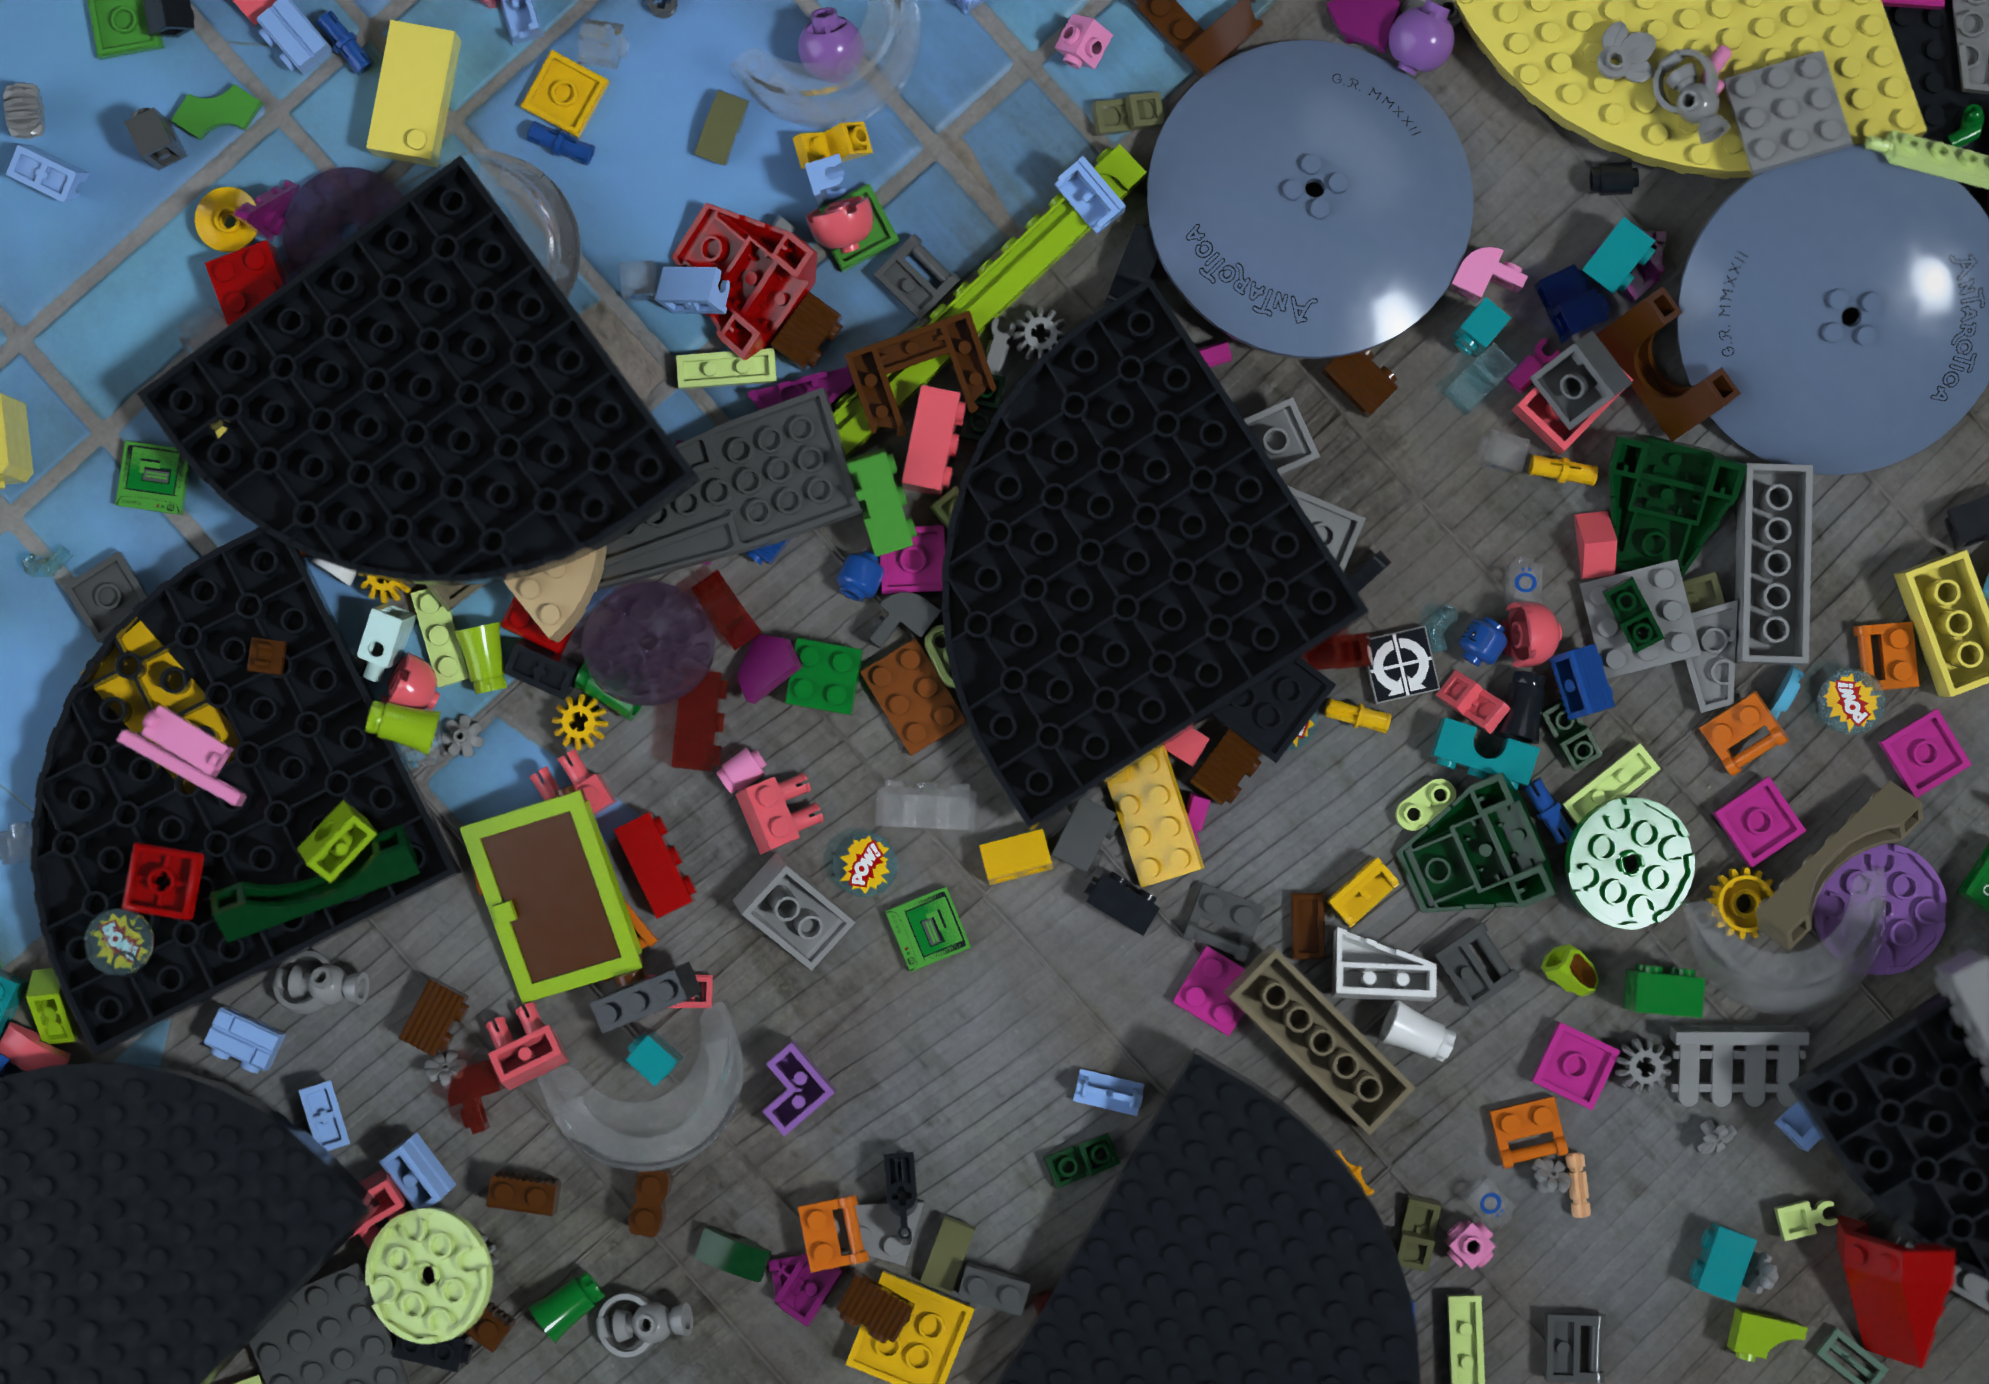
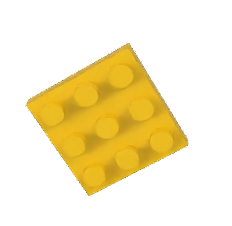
M883 1270L878 1283L915 1304V1307L895 1343L887 1340L886 1344L877 1341L868 1334L870 1329L861 1325L845 1365L892 1384H945L975 1307Z

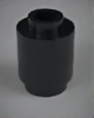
M1631 161L1599 163L1598 166L1591 167L1589 174L1591 193H1599V196L1632 194L1633 188L1639 186L1638 168H1633Z

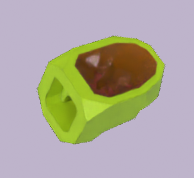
M1570 944L1554 947L1545 956L1541 965V969L1546 977L1555 981L1566 992H1573L1583 997L1589 996L1596 991L1599 979L1594 965L1579 949Z

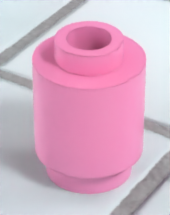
M746 747L721 765L722 769L716 773L727 790L732 794L736 790L740 792L764 776L766 773L763 768L767 763L757 749L751 752Z

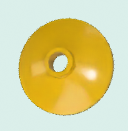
M221 187L207 193L201 199L195 211V228L201 240L212 249L220 252H235L247 247L255 239L257 233L234 216L236 209H239L246 202L254 206L257 205L254 203V199L243 190L234 187ZM231 216L235 217V225L226 227V219Z

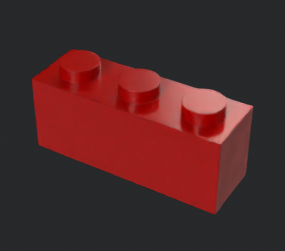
M648 812L613 829L656 919L695 901L693 894L697 893L696 887L689 874L683 876L679 868V864L683 863L682 858L675 845L669 847L664 837L668 833V829L660 815L655 817L653 812Z

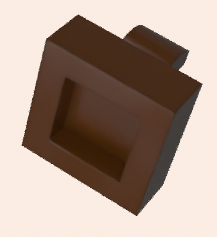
M251 638L247 671L283 675L287 642Z

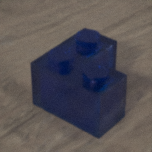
M1575 264L1539 280L1534 285L1561 344L1598 328L1609 319L1607 313L1610 312L1606 298L1603 294L1598 295L1595 288L1587 290L1589 288L1587 276L1582 270L1578 271Z

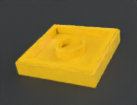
M551 49L520 107L579 139L610 81Z

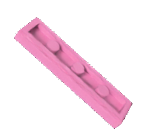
M122 730L117 739L120 743L234 806H242L247 797L246 793L217 777L206 774L134 731Z

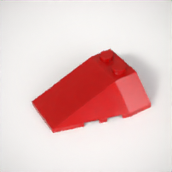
M710 203L704 204L671 256L677 267H717L721 270V278L718 284L719 291L722 280H729L730 291L725 306L727 307L726 314L705 315L710 316L717 328L716 333L719 339L743 360H748L775 339L816 283L817 252L795 233Z
M1843 1215L1837 1216V1250L1864 1350L1920 1369L1925 1367L1936 1336L1934 1330L1938 1318L1944 1314L1946 1308L1943 1305L1955 1282V1249L1936 1243H1920L1911 1248L1869 1236V1223Z

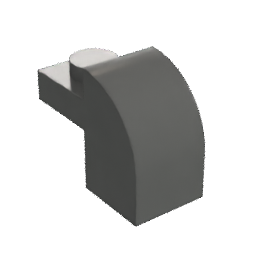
M902 592L891 595L880 604V607L889 615L886 618L880 616L871 626L869 631L873 635L870 641L881 649L900 624H903L922 639L942 612L917 594Z

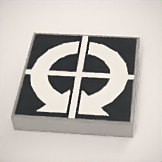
M1426 626L1360 641L1375 705L1441 690Z

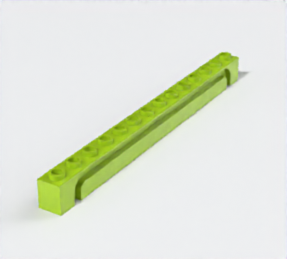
M1120 144L1113 150L1111 147L1106 148L1096 158L1098 164L1094 169L1121 201L1146 177L1147 172ZM1061 192L1058 193L1048 204L1051 208L1042 217L1039 214L1035 215L1025 225L1024 228L1027 231L1019 239L1013 236L1001 248L1003 254L997 260L993 261L991 258L987 260L977 271L980 276L971 284L965 281L953 293L956 298L948 306L942 303L931 313L929 317L932 321L929 324L970 310L979 336L992 323L995 317L998 318L1080 241L1091 228ZM949 353L887 374L899 410L920 391L921 385L926 386L951 362ZM857 391L852 396L849 393L845 394L834 405L837 410L833 414L847 459L875 434L871 432Z

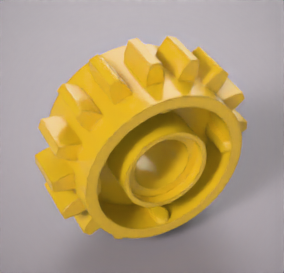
M1742 867L1739 875L1736 869H1729V877L1718 875L1717 879L1720 883L1717 886L1710 885L1709 889L1713 892L1712 898H1706V902L1711 904L1712 909L1707 914L1708 916H1715L1717 919L1714 923L1715 928L1726 927L1724 935L1731 936L1736 931L1737 939L1744 940L1746 932H1748L1751 938H1758L1757 930L1759 929L1755 911L1764 898H1770L1776 892L1770 888L1773 883L1772 879H1761L1763 872L1756 870L1751 876L1750 869ZM1745 894L1750 900V906L1747 911L1742 913L1738 910L1736 902L1739 896Z

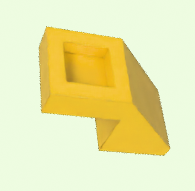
M864 121L840 123L825 132L800 133L792 138L801 169H806L804 164L836 154H840L841 161L845 162L873 153Z

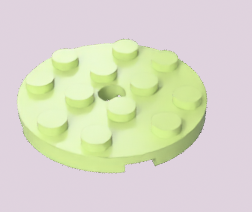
M419 1208L396 1216L377 1234L368 1253L365 1282L366 1286L369 1285L374 1302L372 1307L376 1315L390 1331L414 1343L434 1344L460 1336L478 1321L487 1306L492 1290V1262L483 1238L465 1218L443 1208ZM426 1266H432L436 1281L431 1285L427 1284L423 1278V1270Z

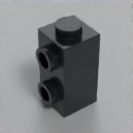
M143 0L149 36L178 38L195 28L194 12L191 8L190 0Z
M1113 871L1109 877L1103 873L1100 878L1093 876L1084 891L1085 894L1089 895L1086 902L1144 936L1160 907L1154 904L1157 898L1141 888L1138 893L1128 889L1126 885L1129 881Z
M466 1333L451 1340L434 1344L414 1343L397 1336L393 1357L458 1372L463 1367V1364H469L473 1345L468 1344L470 1336Z

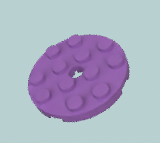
M1888 843L1858 854L1849 859L1832 874L1816 899L1813 921L1817 934L1825 948L1842 964L1867 974H1897L1920 964L1938 945L1946 926L1945 903H1947V898L1938 874L1924 858L1908 848ZM1878 899L1885 901L1888 907L1886 915L1882 918L1872 915L1873 901Z

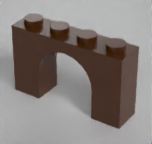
M1662 286L1596 334V336L1618 365L1633 379L1632 388L1656 419L1660 428L1673 442L1726 406L1741 393L1722 367L1693 386L1675 384L1658 370L1652 356L1653 338L1662 327L1682 314V311L1664 286Z

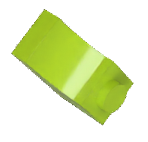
M53 968L32 970L26 999L41 1041L49 1045L76 1042L78 1031L74 1014L63 994Z
M1735 1307L1727 1347L1736 1352L1735 1357L1755 1362L1756 1357L1767 1359L1768 1352L1781 1342L1788 1340L1805 1341L1808 1327L1800 1322Z

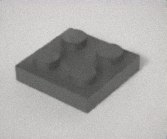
M119 551L63 586L94 638L100 643L106 639L117 624H120L133 611L132 609L140 601L142 602L148 596L147 591L127 559Z

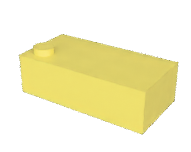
M390 20L366 148L373 156L438 168L461 46V39L455 31Z
M1953 551L1894 573L1909 618L1913 621V628L1938 697H1953L1988 684L1989 608L1968 551Z

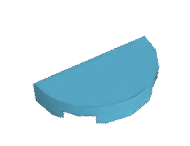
M1791 665L1768 705V709L1776 720L1782 711L1786 712L1801 687L1798 682L1804 677V672Z

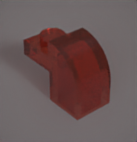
M718 569L691 588L708 616L734 650H737L761 633L755 621Z
M1370 632L1337 634L1307 654L1308 663L1317 670L1373 665Z
M490 1058L461 1070L454 1077L449 1088V1106L463 1103L464 1109L460 1111L465 1128L471 1129L472 1135L490 1128L481 1097L505 1088L501 1084Z

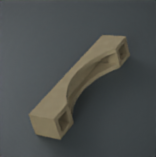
M1892 781L1888 782L1882 789L1874 791L1868 803L1860 811H1854L1849 816L1846 824L1838 832H1833L1827 837L1824 846L1815 854L1812 853L1807 856L1801 868L1793 876H1787L1781 882L1779 889L1770 898L1766 897L1759 903L1755 911L1758 929L1789 951L1812 929V914L1816 899L1832 874L1849 859L1866 850L1883 844L1902 841L1923 821L1922 802Z

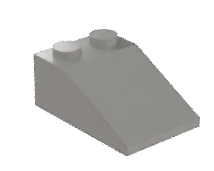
M1293 397L1244 419L1281 477L1320 458Z
M778 852L768 860L733 899L736 907L746 919L811 971L856 923L819 887Z

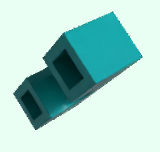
M1447 717L1441 718L1429 755L1437 758V765L1455 770L1456 765L1468 768V775L1483 780L1487 778V775L1493 776L1503 772L1516 790H1518L1519 785H1529L1540 748L1511 738H1505L1496 756L1490 759L1484 758L1474 748V736L1477 727Z

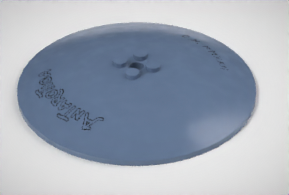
M1296 40L1268 44L1240 53L1212 69L1185 93L1167 118L1156 141L1147 180V212L1153 243L1166 273L1183 298L1200 316L1218 330L1255 349L1292 358L1324 359L1356 354L1379 346L1399 336L1432 309L1450 285L1465 255L1473 219V187L1466 154L1456 130L1436 100L1416 80L1385 59L1365 50L1327 41ZM1311 182L1318 183L1323 189V194L1320 197H1311L1307 194L1305 186Z
M1852 144L1849 148L1758 173L1740 185L1712 214L1698 235L1688 256L1677 296V306L1682 311V314L1676 317L1677 342L1681 361L1690 385L1693 386L1722 367L1741 393L1726 406L1712 414L1710 418L1724 433L1754 455L1773 464L1813 465V474L1844 475L1862 473L1905 460L1924 450L1952 429L1973 407L1989 383V218L1979 203L1957 181L1890 164L1883 153L1868 150L1865 148V144ZM1849 307H1856L1858 310L1857 320L1853 324L1845 325L1842 322V313Z

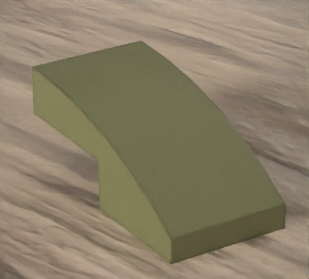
M719 89L708 113L694 154L725 166L728 163L736 135L741 130L750 101Z
M1160 92L1131 94L1126 98L1094 101L1091 104L1096 136L1143 130L1165 124Z
M1717 572L1683 581L1691 613L1726 603Z
M1408 1195L1396 1252L1402 1267L1428 1272L1435 1245L1434 1235L1442 1207L1441 1201Z
M944 1216L920 1283L951 1294L973 1237L975 1226Z

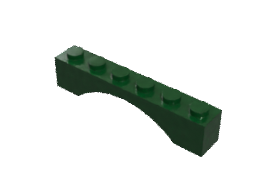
M401 824L377 833L331 883L321 875L295 883L279 885L240 882L210 893L212 914L227 942H231L420 874L416 853Z

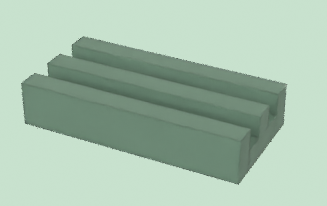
M1833 1326L1829 1336H1825L1822 1340V1345L1817 1347L1814 1353L1853 1384H1864L1826 1353L1829 1349H1832L1870 1380L1867 1384H1879L1889 1369L1842 1331ZM1839 1338L1876 1367L1878 1371L1873 1374L1834 1342Z

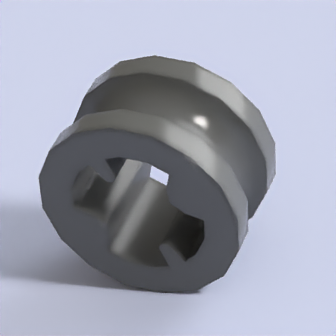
M647 0L651 13L657 18H669L677 10V0H671V3H666L665 9H659L658 3L654 5V1L658 0Z

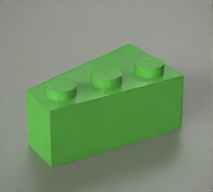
M884 448L849 458L846 463L856 489L858 501H860L864 511L862 515L875 557L914 546L911 538L917 536L912 517L905 518L902 506L908 503L902 485L898 487L895 485L892 474L898 473L893 454L887 455Z

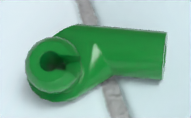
M1971 104L1965 108L1959 130L1945 136V144L1959 148L1979 138L1984 123V113L1981 106Z

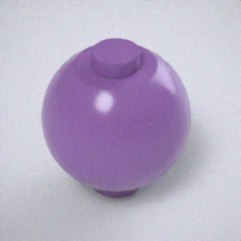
M1426 0L1423 7L1410 8L1397 17L1390 29L1389 48L1393 58L1400 61L1398 68L1415 75L1417 70L1424 73L1439 68L1447 61L1452 53L1455 38L1453 27L1447 19L1450 12L1449 9Z
M825 7L817 9L811 13L812 21L801 32L798 42L799 57L805 69L814 77L828 81L831 84L841 83L857 69L862 60L864 51L862 36L851 21L838 16L835 8Z

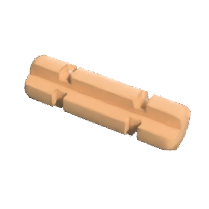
M1581 1152L1568 1153L1565 1159L1566 1167L1570 1170L1567 1173L1572 1181L1569 1187L1570 1199L1573 1200V1203H1571L1572 1215L1575 1218H1585L1591 1215L1590 1203L1587 1202V1198H1589L1587 1174L1583 1170V1167L1586 1166L1585 1157Z

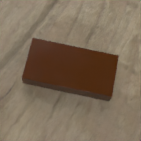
M1290 893L1291 959H1325L1324 893Z

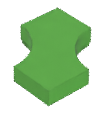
M233 84L228 91L214 98H199L188 93L171 121L201 140L210 131L223 126H234L246 131L263 103Z

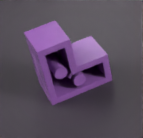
M795 1040L790 1042L766 1064L787 1089L763 1110V1113L780 1133L786 1136L837 1090Z

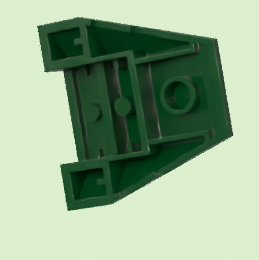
M1617 435L1608 465L1611 522L1617 537L1616 569L1632 571L1677 559L1681 576L1683 577L1702 550V545L1712 531H1715L1720 524L1719 521L1725 512L1737 500L1747 464L1711 449L1676 441L1671 442V440L1650 435Z
M1503 772L1472 784L1395 852L1422 913L1482 908L1495 909L1499 907H1527L1557 894L1549 858L1522 797Z

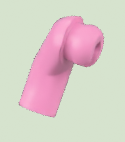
M1719 45L1709 57L1717 70V74H1719L1732 56L1731 50L1724 45ZM1704 68L1701 83L1706 84V71ZM1719 79L1716 90L1717 95L1721 93L1725 86L1724 82Z

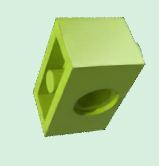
M343 800L297 849L306 864L331 883L377 833L366 817Z

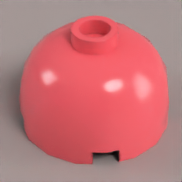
M856 196L829 203V207L822 214L819 208L807 213L806 220L814 239L826 248H840L842 254L860 248L859 242L868 237L874 221L873 210L868 196L865 198Z
M1522 601L1509 604L1505 610L1510 611L1509 618L1502 619L1501 624L1507 630L1505 635L1508 639V644L1504 649L1505 655L1513 657L1515 662L1511 664L1514 667L1521 668L1541 665L1555 653L1562 638L1561 625L1552 611L1540 603Z
M408 652L407 657L403 656L386 684L389 686L387 692L389 696L382 694L380 702L385 704L390 702L401 706L432 710L440 696V693L435 691L437 685L435 671L429 663Z

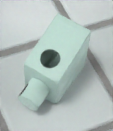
M390 603L371 609L357 652V657L366 660L362 677L374 682H380L385 668L398 664L417 619L416 613Z

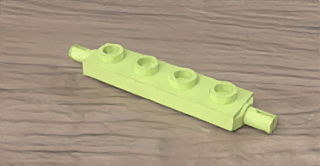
M1891 130L1885 139L1869 135L1865 141L1866 149L1883 153L1890 164L1989 190L1988 155Z

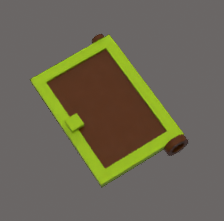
M574 784L555 790L557 797L463 825L459 828L522 1004L614 977L616 986L620 987L632 984L648 976L641 956L642 949L589 800H586L583 788L576 790Z

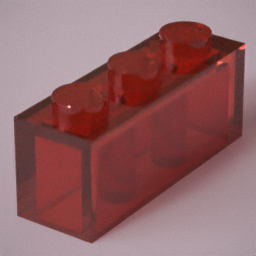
M691 669L681 670L671 767L714 772V765L720 766L722 746H717L718 732H724L725 713H720L721 700H727L729 681L723 680V673Z

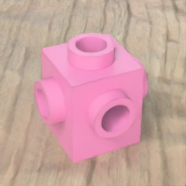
M1072 14L1054 48L1064 55L1063 61L1075 69H1080L1081 66L1095 69L1102 59L1113 34L1094 18Z
M1466 1218L1463 1222L1460 1220L1455 1223L1447 1232L1448 1237L1444 1242L1451 1248L1447 1254L1460 1267L1466 1263L1472 1270L1476 1266L1481 1268L1493 1257L1494 1254L1491 1251L1496 1246L1489 1240L1493 1233L1481 1221L1474 1224ZM1473 1240L1477 1241L1478 1245L1469 1252L1467 1244Z

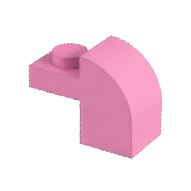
M1485 247L1473 251L1462 261L1447 289L1477 303L1482 298L1489 281L1518 293L1523 288L1528 276L1522 274V268L1513 263H1499L1504 250Z

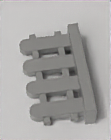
M1670 1024L1669 1037L1678 1045V1049H1672V1058L1678 1059L1677 1082H1671V1091L1677 1092L1678 1100L1686 1107L1694 1106L1698 1102L1699 1092H1710L1712 1102L1719 1107L1727 1106L1731 1102L1732 1092H1743V1099L1752 1107L1760 1106L1764 1102L1765 1092H1776V1099L1781 1105L1785 1107L1793 1106L1797 1102V1098L1788 1084L1799 1078V1059H1806V1051L1799 1048L1800 1045H1809L1810 1032L1802 1024ZM1700 1045H1711V1049H1700ZM1733 1045H1744V1049H1733ZM1766 1045H1777V1049H1766ZM1700 1059H1711L1710 1082H1699ZM1733 1059H1744L1743 1082H1732ZM1766 1059H1777L1776 1082H1765Z

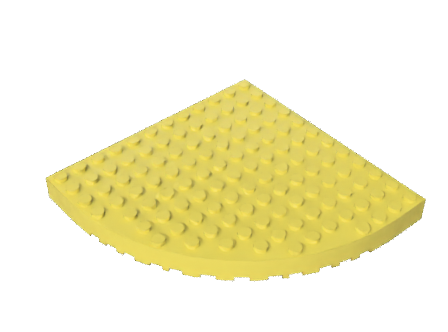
M1452 0L1458 9L1464 27L1477 43L1478 48L1492 62L1496 71L1512 87L1514 86L1522 93L1529 103L1533 106L1536 105L1563 128L1569 131L1572 130L1599 148L1624 155L1640 164L1652 167L1658 166L1674 170L1680 174L1690 173L1720 179H1750L1754 176L1751 174L1724 87L1718 95L1719 108L1716 115H1721L1731 127L1717 140L1702 144L1697 131L1699 124L1693 125L1686 122L1679 114L1669 112L1658 103L1653 90L1654 76L1647 81L1633 83L1623 77L1611 80L1600 74L1597 67V58L1603 50L1602 36L1612 24L1618 21H1623L1629 34L1645 32L1655 37V50L1646 60L1655 72L1660 61L1675 49H1694L1702 52L1709 58L1719 45L1728 47L1732 52V56L1718 74V79L1722 81L1728 77L1823 50L1853 142L1852 144H1865L1869 135L1885 139L1891 130L1912 134L1921 138L1927 131L1881 0ZM1684 57L1683 61L1665 73L1663 80L1664 93L1669 102L1676 107L1680 91H1674L1665 83V80L1679 67L1693 63L1696 66L1698 75L1696 83H1701L1704 66L1696 57ZM1610 58L1612 64L1620 65L1616 59Z

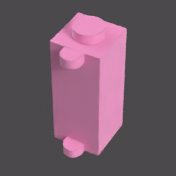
M161 705L156 710L152 708L142 722V725L145 727L141 733L142 735L210 776H218L234 750L233 747Z

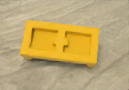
M1043 829L979 845L990 886L1053 869Z
M1374 857L1331 895L1326 902L1351 928L1388 893L1399 885V881L1378 857Z

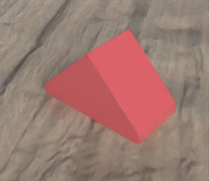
M1608 511L1574 514L1581 580L1615 575L1617 537Z

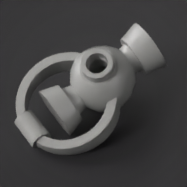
M1675 49L1663 58L1653 80L1654 95L1658 103L1669 112L1679 114L1686 122L1693 125L1699 124L1697 131L1702 144L1717 140L1730 129L1731 125L1721 115H1716L1719 108V98L1716 93L1718 74L1713 62L1705 54L1694 49ZM1684 57H1696L1705 68L1706 84L1696 83L1698 75L1696 66L1693 63L1679 67L1665 80V83L1674 91H1680L1676 107L1669 102L1664 93L1663 80L1665 73L1683 61Z
M305 951L283 962L277 968L272 988L276 999L282 1007L293 1013L309 1014L320 1010L325 1005H335L344 998L358 1005L364 1004L369 993V977L366 972L347 976L342 968L332 965L322 954L315 951ZM313 960L323 965L311 973L309 969L297 964ZM287 980L288 991L291 997L305 996L310 992L313 999L302 1004L287 1002L283 995Z
M633 1292L619 1293L607 1300L600 1309L596 1318L597 1337L600 1338L604 1347L614 1355L625 1358L637 1357L648 1351L655 1343L666 1339L671 1331L674 1334L690 1336L693 1330L692 1310L688 1303H683L673 1307L670 1311L667 1306L658 1302H651L641 1294ZM620 1300H631L641 1306L634 1315L630 1311L616 1309L613 1315V1332L615 1339L619 1343L632 1338L634 1333L639 1339L644 1341L643 1345L636 1350L622 1349L609 1338L611 1337L609 1316L607 1314L611 1307Z

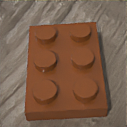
M916 638L860 671L911 756L967 723Z

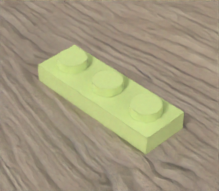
M774 348L762 349L748 360L741 359L733 351L676 355L679 390L777 382Z
M429 588L410 593L431 666L435 671L438 688L469 680L464 655L454 632L457 631L452 610L448 612Z
M1638 743L1561 805L1578 825L1582 818L1593 808L1608 800L1626 797L1658 772L1660 767L1641 743Z
M1480 1294L1447 1295L1450 1384H1485L1482 1296Z

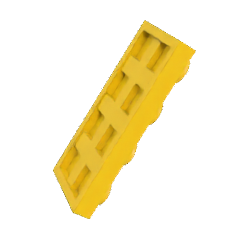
M1165 745L1107 782L1141 888L1205 868Z

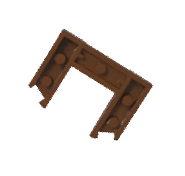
M1128 0L1201 78L1223 63L1263 26L1262 20H1255L1251 3L1256 2V0H1239L1205 31L1176 0Z
M970 310L844 354L872 433H876L877 426L895 428L897 429V436H907L887 378V374L949 353L970 413L975 412L979 408L974 401L988 387L993 392L997 389Z

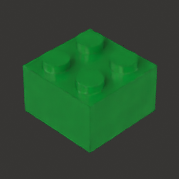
M797 638L795 652L802 668L790 676L785 703L852 716L864 651L862 649Z
M1636 964L1635 970H1625L1623 1009L1640 1013L1702 1018L1705 978L1696 976V970L1669 967L1668 973L1662 972L1663 967L1648 964Z

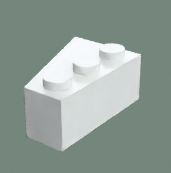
M1339 927L1334 930L1332 998L1431 1002L1436 998L1437 964L1401 950L1384 946L1369 938L1366 939L1352 934Z

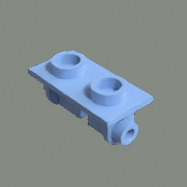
M1080 1068L1073 1101L1137 1116L1142 1103L1144 1084Z

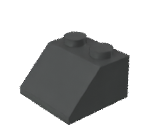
M1590 331L1530 377V380L1569 430L1632 384L1631 380L1593 331Z

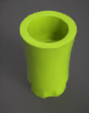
M500 622L454 631L462 649L475 694L507 688L506 680L503 676L505 675V666L500 641Z
M374 700L365 732L378 734L377 737L402 744L429 756L441 711L417 709L390 702L385 704Z

